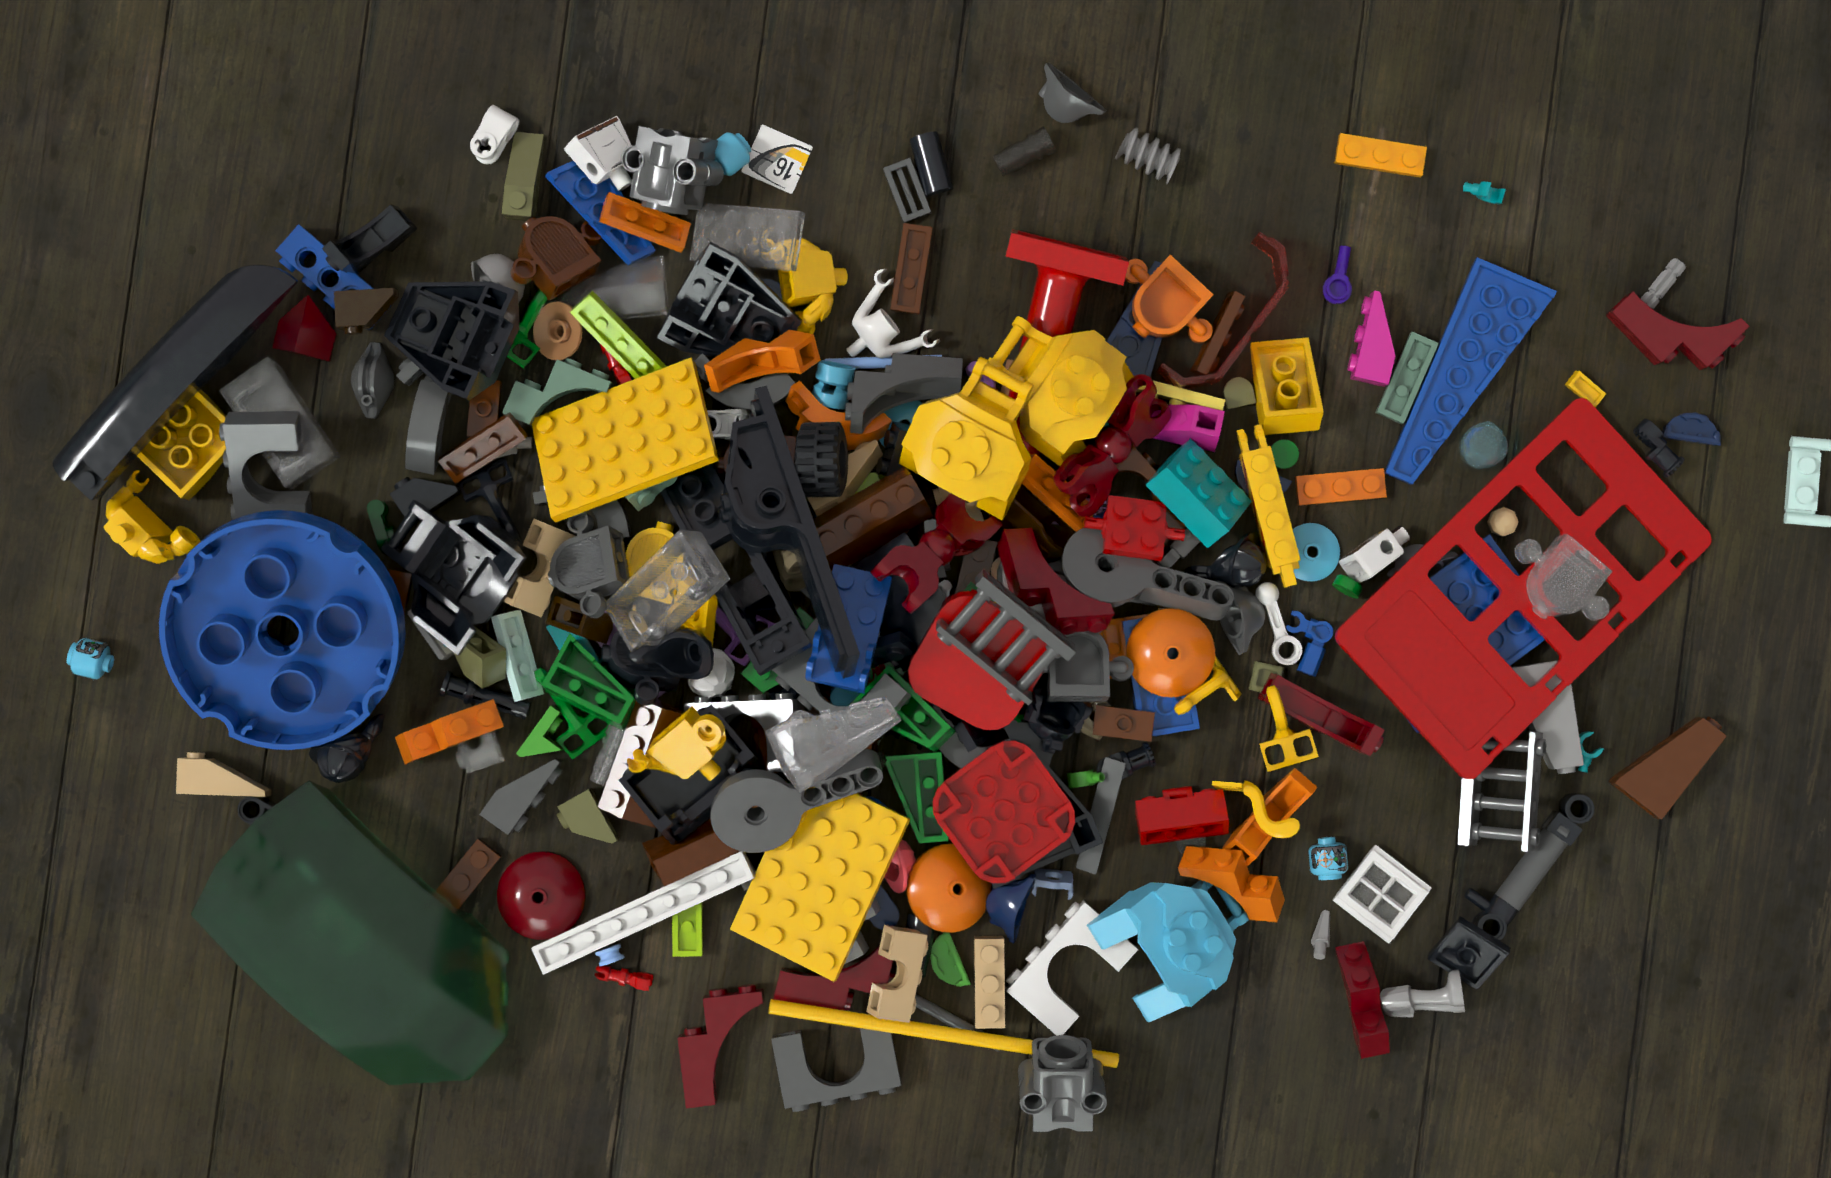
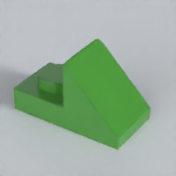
M551 705L517 751L516 754L518 756L525 757L564 750L547 736L549 732L553 735L563 722L560 718L562 713L555 705Z

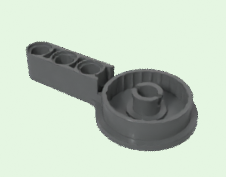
M1088 528L1078 530L1070 537L1062 554V569L1067 584L1088 597L1112 604V608L1123 605L1142 593L1139 600L1170 609L1184 610L1195 616L1218 621L1226 616L1234 600L1232 589L1223 583L1162 567L1148 559L1102 554L1103 537L1101 530ZM1100 568H1104V569H1106L1108 572H1104V571H1102ZM1157 584H1161V585H1163L1165 588H1161V587H1159Z
M861 750L790 774L791 783H787L777 774L766 770L755 769L737 773L724 782L712 802L710 814L713 830L723 843L738 851L760 853L775 849L783 845L794 835L799 826L801 816L805 811L878 786L883 779L880 756L874 750Z

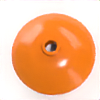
M1161 609L1146 615L1135 625L1127 641L1126 657L1134 665L1133 678L1145 690L1162 697H1180L1196 690L1209 677L1215 661V645L1209 629L1198 617L1180 609ZM1170 648H1175L1178 651L1175 659H1170L1167 656V651Z
M940 844L921 854L915 861L907 880L908 902L915 916L927 927L947 933L959 932L974 925L985 913L987 897L992 891V883L980 879L973 872L954 844ZM955 884H958L960 886V891L958 894H954L953 887Z

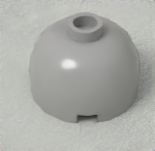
M490 254L471 263L474 282L478 280L480 282L492 281L514 289L518 292V303L523 297L525 288L524 284H519L512 279L510 270L514 262L507 256Z

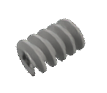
M1134 128L1130 133L1126 134L1115 159L1117 160L1121 155L1125 154L1124 164L1128 165L1135 159L1136 170L1145 164L1146 175H1149L1153 170H1157L1156 180L1159 181L1164 175H1167L1166 184H1168L1180 160L1181 149L1177 148L1170 154L1169 143H1166L1160 149L1159 138L1148 143L1149 133H1145L1139 139L1138 128Z

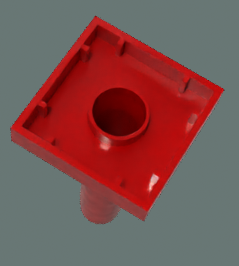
M1012 229L1006 257L1036 265L1038 276L1027 321L1033 328L1051 337L1072 333L1083 288L1089 279L1094 278L1123 286L1129 265L1128 259L1123 256ZM1024 335L1022 338L1020 350L1028 339ZM1010 389L1009 397L1016 400L1018 393ZM1019 416L1016 423L1027 451L1030 455L1036 453L1040 456V451L1025 441L1026 438L1020 431Z

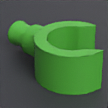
M1093 770L1067 773L1069 788L1091 786L1098 782H1103L1105 779L1102 772L1097 773L1093 772Z

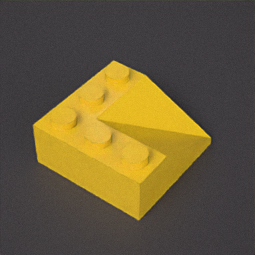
M200 389L154 436L137 457L180 498L190 500L211 479L223 463V453L226 450L225 441L220 439L219 427L221 423H224L226 415Z

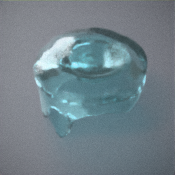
M1489 421L1471 427L1461 436L1459 441L1460 457L1466 465L1473 469L1491 468L1500 463L1508 452V440L1503 431L1493 422Z

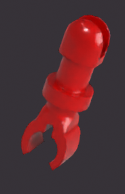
M600 344L603 354L606 355L609 361L607 366L610 371L613 370L618 385L631 381L627 370Z
M606 965L597 966L595 969L598 971L595 973V977L602 981L608 982L611 980L619 982L620 986L630 984V986L643 991H649L650 986H652L653 975L649 973H630L629 969L622 968V970H616Z

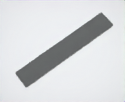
M1105 757L1101 771L1105 779L1103 782H1098L1090 812L1103 844L1081 852L1076 865L1077 869L1092 874L1097 873L1126 765L1123 762Z

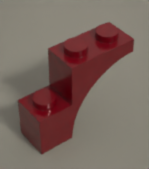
M1364 941L1335 947L1349 1003L1353 1036L1361 1059L1390 1053L1389 1031L1381 1010L1380 987Z

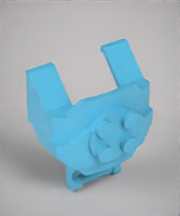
M1199 880L1192 887L1150 882L1134 891H1128L1087 924L1090 932L1103 950L1138 934V944L1146 953L1164 982L1132 997L1147 1022H1152L1185 1006L1192 1007L1212 989L1216 990L1227 981L1234 959L1233 951L1236 943L1233 931L1238 926L1249 921V918L1241 905L1232 896L1216 887L1232 913V916L1226 920L1208 893V889L1213 886L1208 882Z

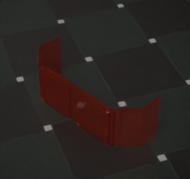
M1261 232L1251 242L1272 258L1276 292L1215 374L1183 378L1166 364L1162 363L1156 372L1164 377L1163 380L1166 383L1179 388L1190 389L1203 387L1208 383L1213 385L1223 378L1251 340L1250 335L1260 328L1289 288L1287 285L1290 281L1286 279L1289 273L1285 246L1272 237L1268 238Z

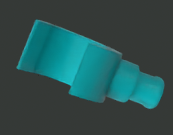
M1485 181L1480 182V184L1465 182L1463 186L1464 192H1470L1472 195H1476L1478 199L1493 204H1502L1506 189L1492 188L1491 182Z
M1586 731L1579 734L1584 765L1579 766L1578 771L1587 773L1592 758L1598 757L1604 750V748H1598L1591 753L1584 751L1582 746L1584 739L1591 736L1594 732Z

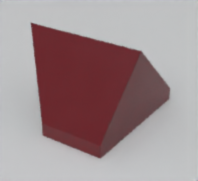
M307 295L279 319L272 348L330 362L337 334L310 296Z

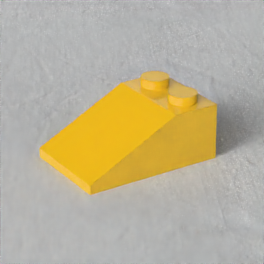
M1309 337L1251 342L1250 349L1256 411L1264 435L1319 430L1324 411Z

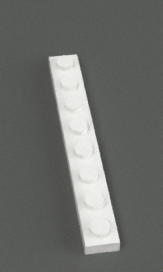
M738 852L540 943L531 949L544 975L755 878L754 871L745 852Z

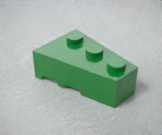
M569 633L546 675L542 687L547 693L624 731L636 703L635 698Z

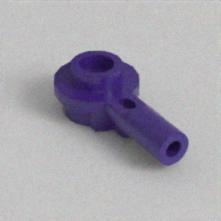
M1340 246L1335 273L1324 282L1323 295L1330 303L1342 304L1350 298L1352 293L1351 283L1346 276L1351 247Z

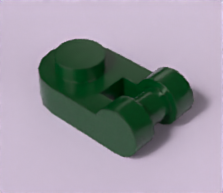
M376 499L368 503L367 512L380 549L385 541L390 540L395 529L393 526L389 527L386 520L389 512L388 505Z

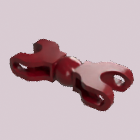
M1135 375L1126 383L1127 390L1107 421L1111 428L1104 429L1098 434L1094 447L1089 444L1084 451L1068 456L1054 475V483L1061 492L1071 495L1069 499L1070 505L1078 516L1090 517L1098 511L1107 500L1111 491L1112 480L1119 471L1115 464L1121 463L1128 458L1132 445L1138 447L1143 440L1157 436L1171 418L1172 413L1168 404L1163 400L1155 398L1157 387L1147 375ZM1142 386H1146L1145 389L1136 397L1137 389ZM1161 410L1157 416L1151 417L1155 411ZM1075 475L1071 481L1064 482L1067 477ZM1090 495V501L1086 505L1081 506V503Z
M951 493L936 508V528L923 534L919 545L914 547L907 545L895 546L870 573L878 581H882L889 575H897L904 579L908 585L909 594L902 603V606L912 614L938 589V568L951 562L956 550H978L1003 525L998 518L992 515L985 521L974 520L966 511V500Z

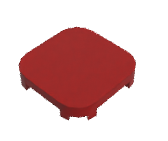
M974 589L958 592L952 596L949 595L942 602L939 612L916 651L911 656L908 668L909 682L913 690L923 699L965 722L984 730H998L1013 721L1024 702L1022 700L1016 702L1007 694V688L956 646L953 644L948 646L938 638V632L936 631L938 619L941 618L947 624H950L978 593ZM986 601L958 633L973 643L1001 612L999 610L1001 606L993 601ZM1016 618L1013 621L1009 620L982 652L996 662L1024 631L1022 628L1024 625ZM1039 637L1036 640L1032 639L1005 671L1019 681L1047 650L1045 647L1047 644ZM1042 673L1028 688L1029 691L1033 690Z
M1015 740L1001 741L985 750L947 778L936 789L932 800L933 814L938 824L973 872L980 879L990 883H1007L1015 879V877L1061 843H1064L1071 836L1075 825V811L1069 799L1036 754L1027 745Z

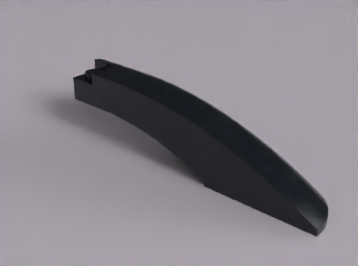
M268 265L240 267L220 279L138 361L56 455L52 464L59 477L63 481L70 480L90 500L101 498L170 419L218 371L231 361L298 283V280L286 271Z

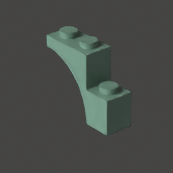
M569 358L565 359L564 362L556 360L543 392L540 391L542 385L525 379L524 383L515 381L502 413L506 415L510 412L516 420L532 426L535 417L540 416L544 409L558 398L579 391L607 393L608 389L613 388L614 384L608 381L609 375L593 369L592 373L581 370L582 364Z

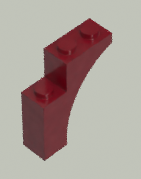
M1634 291L1625 295L1606 314V317L1653 365L1661 362L1669 363L1679 353L1676 349L1678 348L1699 370L1708 366L1713 369L1725 357L1722 353L1729 346L1733 349L1746 337L1743 332L1750 327L1742 318L1731 323L1713 327L1681 324L1654 311Z
M1032 528L1004 529L997 548L1008 588L1013 594L1028 606L1042 604L1046 621L1063 635L1084 631L1097 633L1107 629L1114 615L1112 604L1088 597L1063 581L1043 557Z
M1271 673L1257 698L1270 705L1266 691L1267 687L1275 685L1278 688L1285 714L1309 728L1325 734L1348 748L1367 756H1371L1373 752L1376 753L1383 743L1384 737H1382V734L1385 731L1384 729L1329 703L1277 674Z
M879 944L867 957L849 967L843 968L835 982L817 973L800 972L782 967L773 999L850 1011L854 993L848 992L849 988L870 993L872 983H889L895 977V973L890 972L892 963L895 960H889L879 955Z
M756 984L739 986V991L727 992L726 988L709 990V995L703 997L706 1031H702L701 1027L685 1028L683 1034H679L678 1047L686 1109L716 1105L715 1075L721 1045L733 1025L744 1014L764 1002L763 988L756 989Z

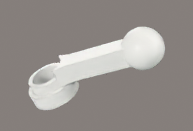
M1264 582L1257 587L1256 597L1265 606L1274 634L1272 655L1279 663L1292 665L1301 658L1302 645L1295 637L1288 635L1277 604L1279 598L1277 586L1270 582ZM1283 642H1291L1294 646V652L1290 657L1283 658L1279 654V646Z

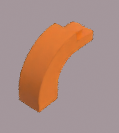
M801 381L790 387L785 401L791 412L800 417L796 426L798 431L804 422H840L845 431L848 450H855L857 446L864 442H872L875 439L877 441L885 436L892 421L885 413H882L871 421L862 434L850 433L851 421L845 420V412H836L822 405Z

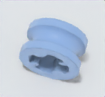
M615 944L596 951L595 955L600 957L599 966L625 958L624 954L619 952L621 945Z

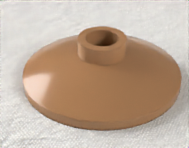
M551 302L545 305L533 326L534 341L540 348L541 354L555 361L571 357L579 348L582 339V325L570 313L573 307L564 302Z

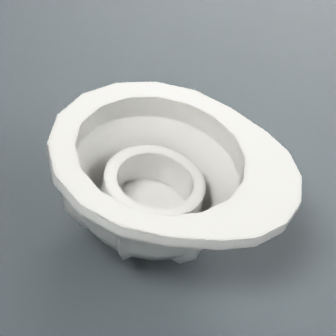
M713 648L714 664L709 676L702 679H688L690 689L697 695L702 697L708 696V698L721 697V695L731 689L735 666L728 655L720 649Z

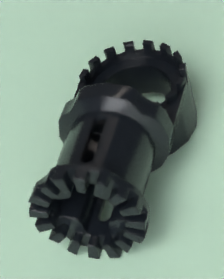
M1644 418L1633 430L1635 436L1639 435L1638 439H1641L1642 443H1645L1651 449L1645 458L1648 461L1652 460L1664 471L1663 475L1666 478L1677 470L1675 467L1679 468L1685 461L1682 456L1678 457L1666 446L1667 441L1663 439L1662 431L1650 420Z
M1143 742L1141 747L1131 751H1120L1107 756L1126 764L1122 779L1132 776L1134 771L1149 765L1151 767L1156 766L1154 756H1151L1153 753L1147 742ZM1143 756L1142 759L1132 762L1133 759ZM1105 757L1097 763V773L1101 772Z

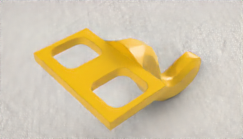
M1216 655L1212 668V678L1175 704L1174 710L1178 715H1183L1190 711L1195 704L1218 688H1225L1233 701H1236L1242 693Z
M1275 685L1267 687L1266 693L1276 726L1274 738L1259 743L1267 771H1273L1319 757L1311 730L1307 729L1300 732L1291 730L1288 727L1287 717L1278 688ZM1308 736L1313 747L1312 753L1297 756L1293 745L1294 739ZM1279 744L1282 747L1285 759L1283 762L1271 765L1267 761L1265 749Z
M1246 780L1244 784L1212 781V786L1218 790L1244 792V795L1248 796L1252 801L1257 823L1268 835L1282 839L1291 838L1300 830V823L1295 818L1276 822L1271 820L1266 811L1262 792L1253 783Z

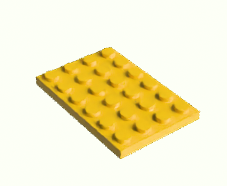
M692 358L610 388L607 393L600 392L535 417L532 423L550 516L555 523L719 461L696 363Z
M859 793L805 811L801 816L799 826L794 835L783 845L764 853L755 872V878L750 883L730 930L833 982L837 981L910 822V818Z

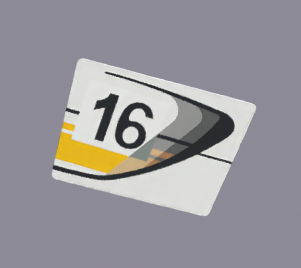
M761 125L749 153L750 161L741 171L744 174L792 194L813 147L770 127Z

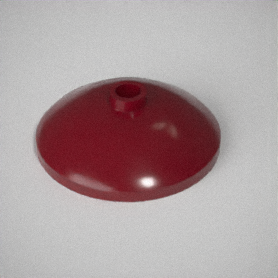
M546 851L528 853L512 862L501 876L497 889L498 907L504 921L516 933L535 940L551 939L572 928L582 914L586 899L585 885L577 868L561 855ZM535 892L543 894L544 900L541 903L534 900Z

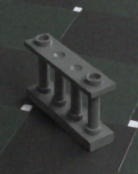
M982 569L975 577V586L978 587L976 589L978 593L950 624H947L941 618L938 619L936 622L937 636L946 645L951 646L953 644L1004 685L1007 688V694L1016 702L1022 700L1029 706L1032 702V692L1028 688L1055 658L1062 656L1069 661L1076 653L1075 644L992 575ZM994 600L1001 606L999 608L1001 612L973 643L969 642L958 632L986 601ZM1016 618L1024 625L1022 627L1024 631L1001 657L994 662L982 650L1009 620L1013 621ZM1039 637L1047 644L1045 646L1047 650L1022 678L1017 681L1005 669L1032 639L1036 640Z
M1529 732V741L1514 740L1504 749V751L1528 752L1527 770L1486 767L1474 779L1462 778L1457 845L1475 846L1481 838L1522 841L1521 851H1535V846L1539 845L1541 836L1540 829L1537 828L1541 757L1545 756L1547 747L1546 739H1543V733ZM1490 738L1481 748L1485 752L1487 749L1493 750L1498 745V742L1494 738ZM1485 779L1526 782L1525 800L1486 797L1481 793L1482 781ZM1483 808L1524 812L1523 830L1482 826V823H1479V813Z

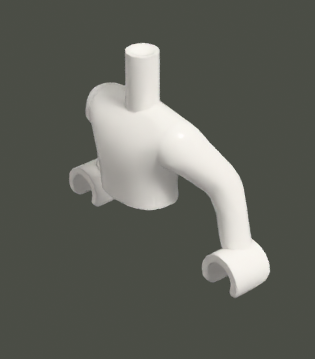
M880 269L875 273L874 281L876 284L858 308L852 320V325L860 337L846 348L853 358L866 347L876 357L888 358L892 357V353L904 354L922 346L934 347L940 342V338L932 344L927 341V335L933 331V329L924 331L920 337L890 345L893 338L900 333L891 317L882 308L867 316L875 306L884 288L894 282V278L889 279L886 283L882 282L881 274L887 269Z

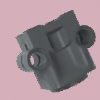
M639 126L636 145L627 147L621 156L623 167L629 172H634L629 197L642 200L641 206L668 213L688 215L689 209L702 210L706 186L719 185L724 176L722 165L715 161V150L718 140L705 137H686L682 132L660 128L655 130L651 127Z
M1067 1035L1036 1038L1032 1041V1058L1020 1063L1018 1067L1020 1106L1025 1113L1032 1115L1033 1132H1049L1058 1128H1069L1077 1132L1093 1131V1115L1104 1111L1107 1106L1103 1065L1099 1060L1093 1058L1091 1041L1087 1038H1075Z

